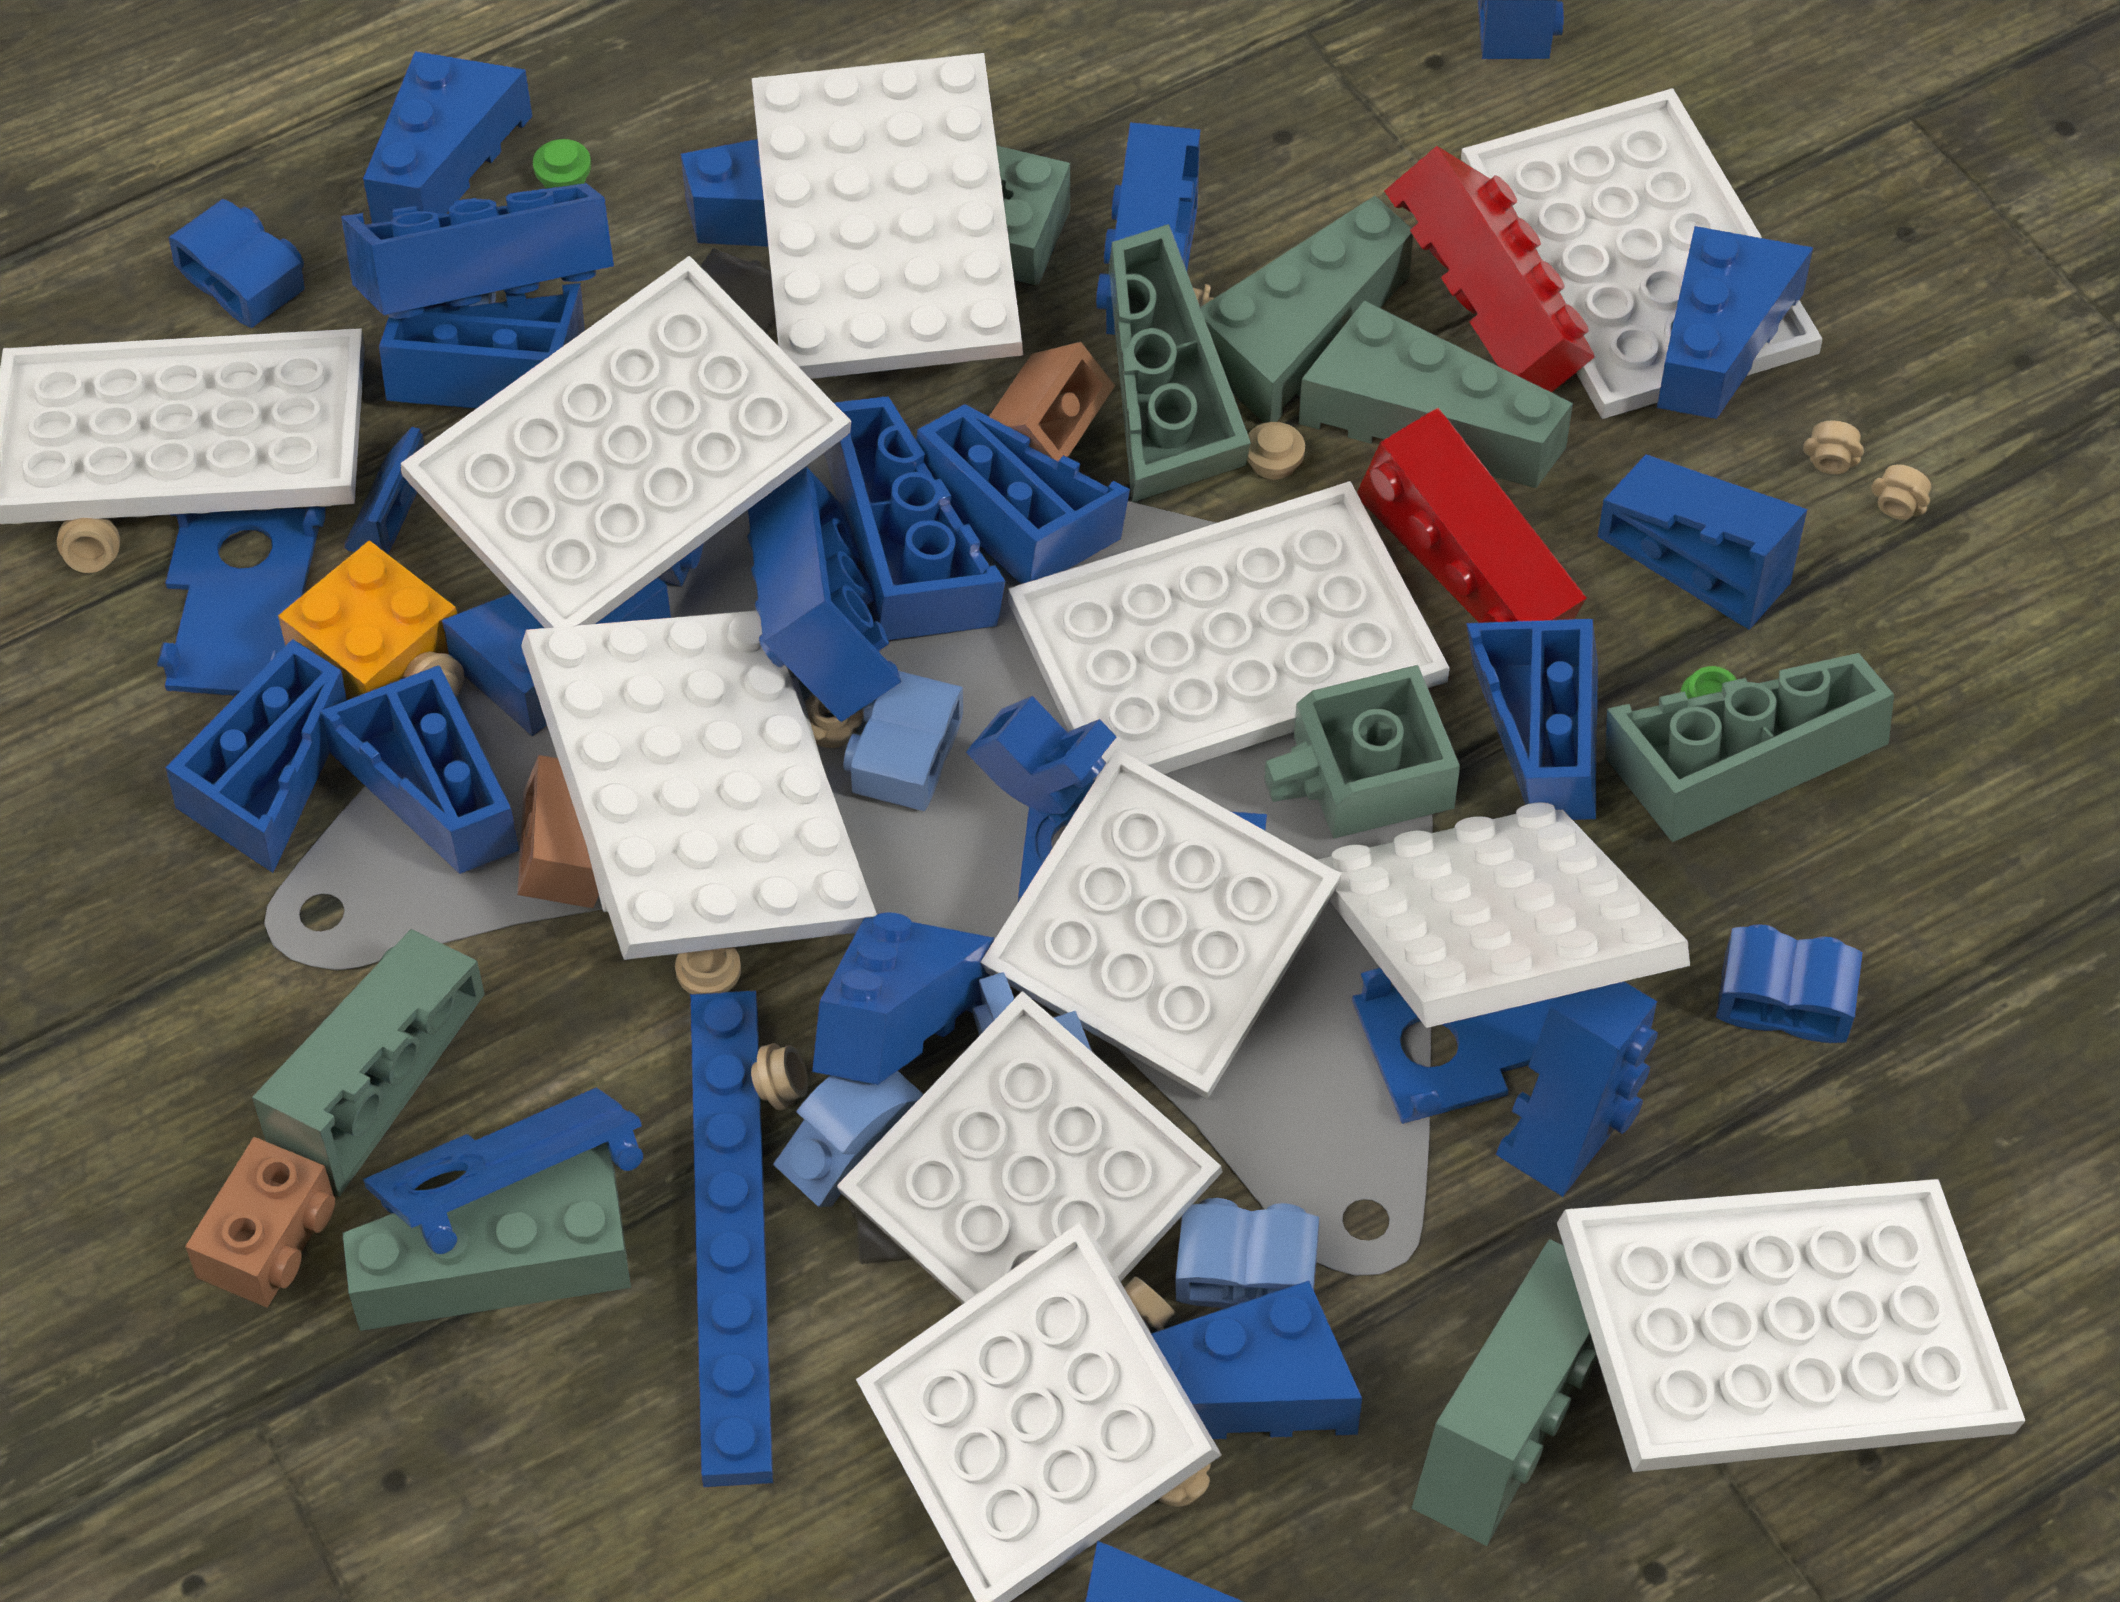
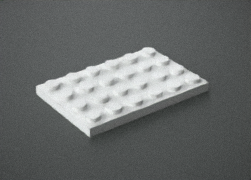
M984 53L752 78L778 347L810 379L1022 356L1021 330Z
M1672 88L1463 148L1461 161L1490 179L1494 175L1499 176L1512 189L1517 198V203L1513 205V208L1518 217L1525 220L1540 239L1541 245L1536 249L1541 259L1555 269L1564 283L1565 288L1560 291L1563 299L1586 322L1589 332L1584 337L1592 349L1595 358L1576 373L1600 417L1605 419L1658 403L1666 354L1694 226L1762 238L1674 89ZM1800 300L1795 306L1792 305L1779 323L1775 336L1770 343H1765L1753 360L1752 369L1747 376L1820 353L1822 337Z
M688 256L400 464L402 476L544 628L596 624L850 434L851 420L729 295Z
M362 328L3 348L0 366V524L65 521L78 518L146 517L152 515L205 514L222 511L269 510L310 506L328 507L354 504L365 352Z
M1351 481L1008 588V604L1068 731L1100 719L1117 737L1101 756L1106 763L1114 750L1118 748L1162 774H1166L1294 732L1296 703L1312 690L1414 665L1419 666L1427 688L1448 682L1449 666Z
M757 611L530 629L525 632L521 647L624 960L856 933L864 918H871L877 915L786 665L780 668L773 664L760 645L759 636L762 635L761 618Z
M1549 803L1527 804L1517 809L1516 814L1496 819L1488 817L1466 818L1457 822L1455 828L1435 833L1426 831L1405 832L1396 836L1393 840L1394 842L1370 848L1364 845H1348L1336 849L1330 857L1317 859L1341 873V882L1329 901L1426 1028L1690 966L1688 942L1684 936L1563 810H1555V807Z
M1938 1179L1565 1209L1557 1222L1633 1472L2015 1434L2025 1422Z

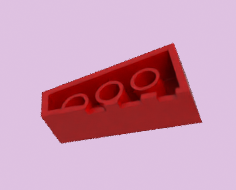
M1436 146L1384 190L1395 208L1400 209L1403 207L1411 212L1418 221V224L1410 229V232L1423 250L1427 251L1429 249L1433 256L1449 270L1441 279L1451 295L1455 296L1468 311L1478 314L1469 322L1498 367L1549 392H1553L1595 358L1592 349L1584 337L1589 332L1586 322L1563 299L1560 291L1565 286L1561 277L1550 264L1541 259L1536 249L1541 245L1540 239L1532 227L1525 220L1518 217L1513 208V205L1517 203V198L1502 178L1494 175L1490 179Z
M1439 407L1379 443L1357 491L1361 502L1479 623L1575 619L1587 599Z

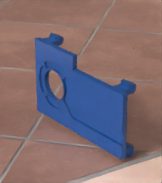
M310 506L306 507V509L275 508L269 510L210 512L205 514H170L177 517L179 531L165 584L168 589L188 590L176 642L175 644L162 643L157 666L164 667L167 677L165 683L166 691L234 696L285 647L278 615L304 594L319 527H323L325 522V507ZM255 530L268 536L272 542V550L269 556L256 566L240 569L231 567L223 562L219 556V549L223 541L236 532Z
M1381 968L1360 973L1363 980L1362 993L1353 995L1352 1003L1400 1121L1404 1124L1507 1096L1509 1090L1501 1072L1529 1065L1549 1008L1557 997L1442 1024L1455 1036L1458 1050L1449 1062L1435 1067L1418 1065L1407 1058L1403 1052L1400 1042L1401 1035L1409 1026L1421 1022V1020L1395 986L1391 985V981Z
M596 1087L480 1139L474 1140L471 1136L465 1134L363 1179L366 1189L381 1201L382 1206L388 1212L395 1213L411 1228L420 1225L428 1247L437 1254H445L451 1251L457 1243V1236L452 1230L447 1212L605 1142L615 1165L624 1171L633 1170L643 1160V1152L639 1149L633 1132L634 1129L642 1125L637 1115L630 1110L626 1111L623 1109L621 1104ZM452 1171H466L460 1178L444 1186L429 1190H415L423 1182L440 1174Z

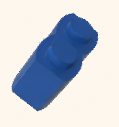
M222 199L169 237L173 262L178 270L198 289L213 296L233 318L247 327H254L305 290L302 274L304 261L299 251L288 240H278L265 232L259 218L246 207L240 209L233 203Z
M1758 924L1749 927L1732 928L1725 951L1716 1018L1731 1025L1763 1031L1782 1030L1795 1037L1823 1043L1847 1042L1855 1018L1863 952L1845 945L1842 941L1832 937L1796 940L1768 925Z

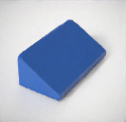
M411 427L385 457L344 544L345 549L355 552L370 540L385 553L389 554L417 494V491L402 476L400 463L425 446L423 435L419 428Z

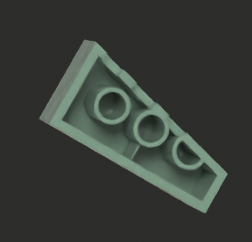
M1376 196L1365 201L1200 307L1232 393L1263 423L1277 422L1283 415V407L1295 394L1301 396L1302 378L1363 301L1381 308L1410 276L1413 235L1410 229L1412 228Z
M1167 224L1112 242L1109 275L1132 502L1246 466L1251 442L1170 225Z
M1363 301L1302 378L1299 424L1320 429L1321 424L1324 423L1347 429L1348 438L1371 444L1374 437L1386 439L1439 407L1491 476L1537 488L1566 449L1573 403L1369 302Z
M1856 653L1779 670V679L1762 683L1747 682L1746 678L1722 683L1721 692L1690 699L1687 698L1685 691L1659 697L1658 706L1632 711L1630 704L1607 709L1605 758L1668 838L1674 842L1889 744L1894 693L1863 657Z
M410 929L394 947L385 952L371 972L252 1097L266 1142L324 1165L332 1192L340 1197L485 995L478 961Z
M606 1142L447 1212L452 1230L457 1236V1243L451 1251L445 1254H437L428 1247L420 1225L411 1228L395 1213L343 1233L348 1291L360 1331L631 1288L614 1162Z
M1551 1239L1548 1240L1436 1422L1411 1508L1485 1546H1488L1520 1484H1526L1531 1477L1543 1450L1542 1443L1547 1434L1554 1436L1558 1431L1571 1402V1398L1568 1397L1573 1386L1579 1389L1583 1388L1597 1360V1353L1594 1350V1343L1563 1245Z

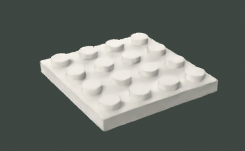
M1116 748L980 963L990 975L1004 972L1009 986L1020 992L1023 991L1033 1000L1060 1015L1076 1010L1082 1028L1208 1100L1331 899L1335 889L1340 884L1341 873Z
M1022 991L848 1173L837 1187L841 1194L955 1298L964 1304L1079 1222L1091 1230L1121 1282L1187 1209L1222 1173V1168L1211 1156Z
M1080 1222L856 1379L976 1602L1012 1601L1222 1455L1091 1230Z

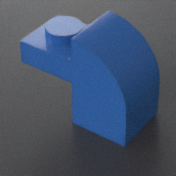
M1032 695L1002 708L968 748L966 753L996 785L1017 801L1041 812L1062 814L1068 811L1089 783L1102 771L1106 761L1101 756L1117 737L1100 719L1067 732Z

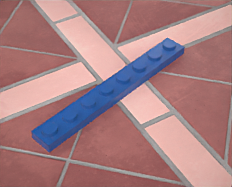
M756 991L690 994L703 1487L773 1483L762 1123L761 1098L754 1088L751 1076V1068L753 1063L757 1062L759 1051Z

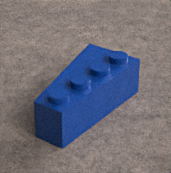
M587 183L510 193L506 196L507 206L497 207L495 201L487 199L453 201L454 205L448 209V214L438 215L430 211H417V206L392 209L393 219L381 223L365 225L363 213L341 216L352 285L383 315L388 314L389 317L395 319L418 316L424 312L425 306L444 302L450 306L472 305L482 300V294L504 290L508 294L532 292L539 288V282L561 278V280L566 282L584 281L593 278L596 275V270L614 266L605 198Z

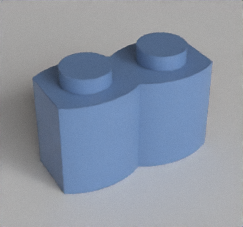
M898 671L902 682L865 706L864 721L867 724L862 735L852 734L845 751L843 768L845 771L851 772L852 793L925 811L933 797L944 761L951 751L963 716V687Z
M1208 1198L1202 1200L1199 1204H1192L1182 1215L1176 1270V1301L1196 1306L1229 1308L1308 1280L1314 1290L1319 1239V1217L1306 1213L1299 1206L1286 1203L1274 1204L1267 1209L1256 1211L1239 1208L1234 1202L1222 1198Z

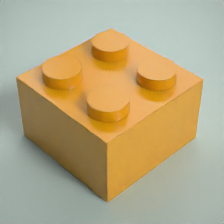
M369 540L280 613L278 619L285 646L294 639L341 670L346 699L349 700L403 679L404 672L409 663L422 653L436 652L449 655L442 620L456 615L457 610L453 604Z

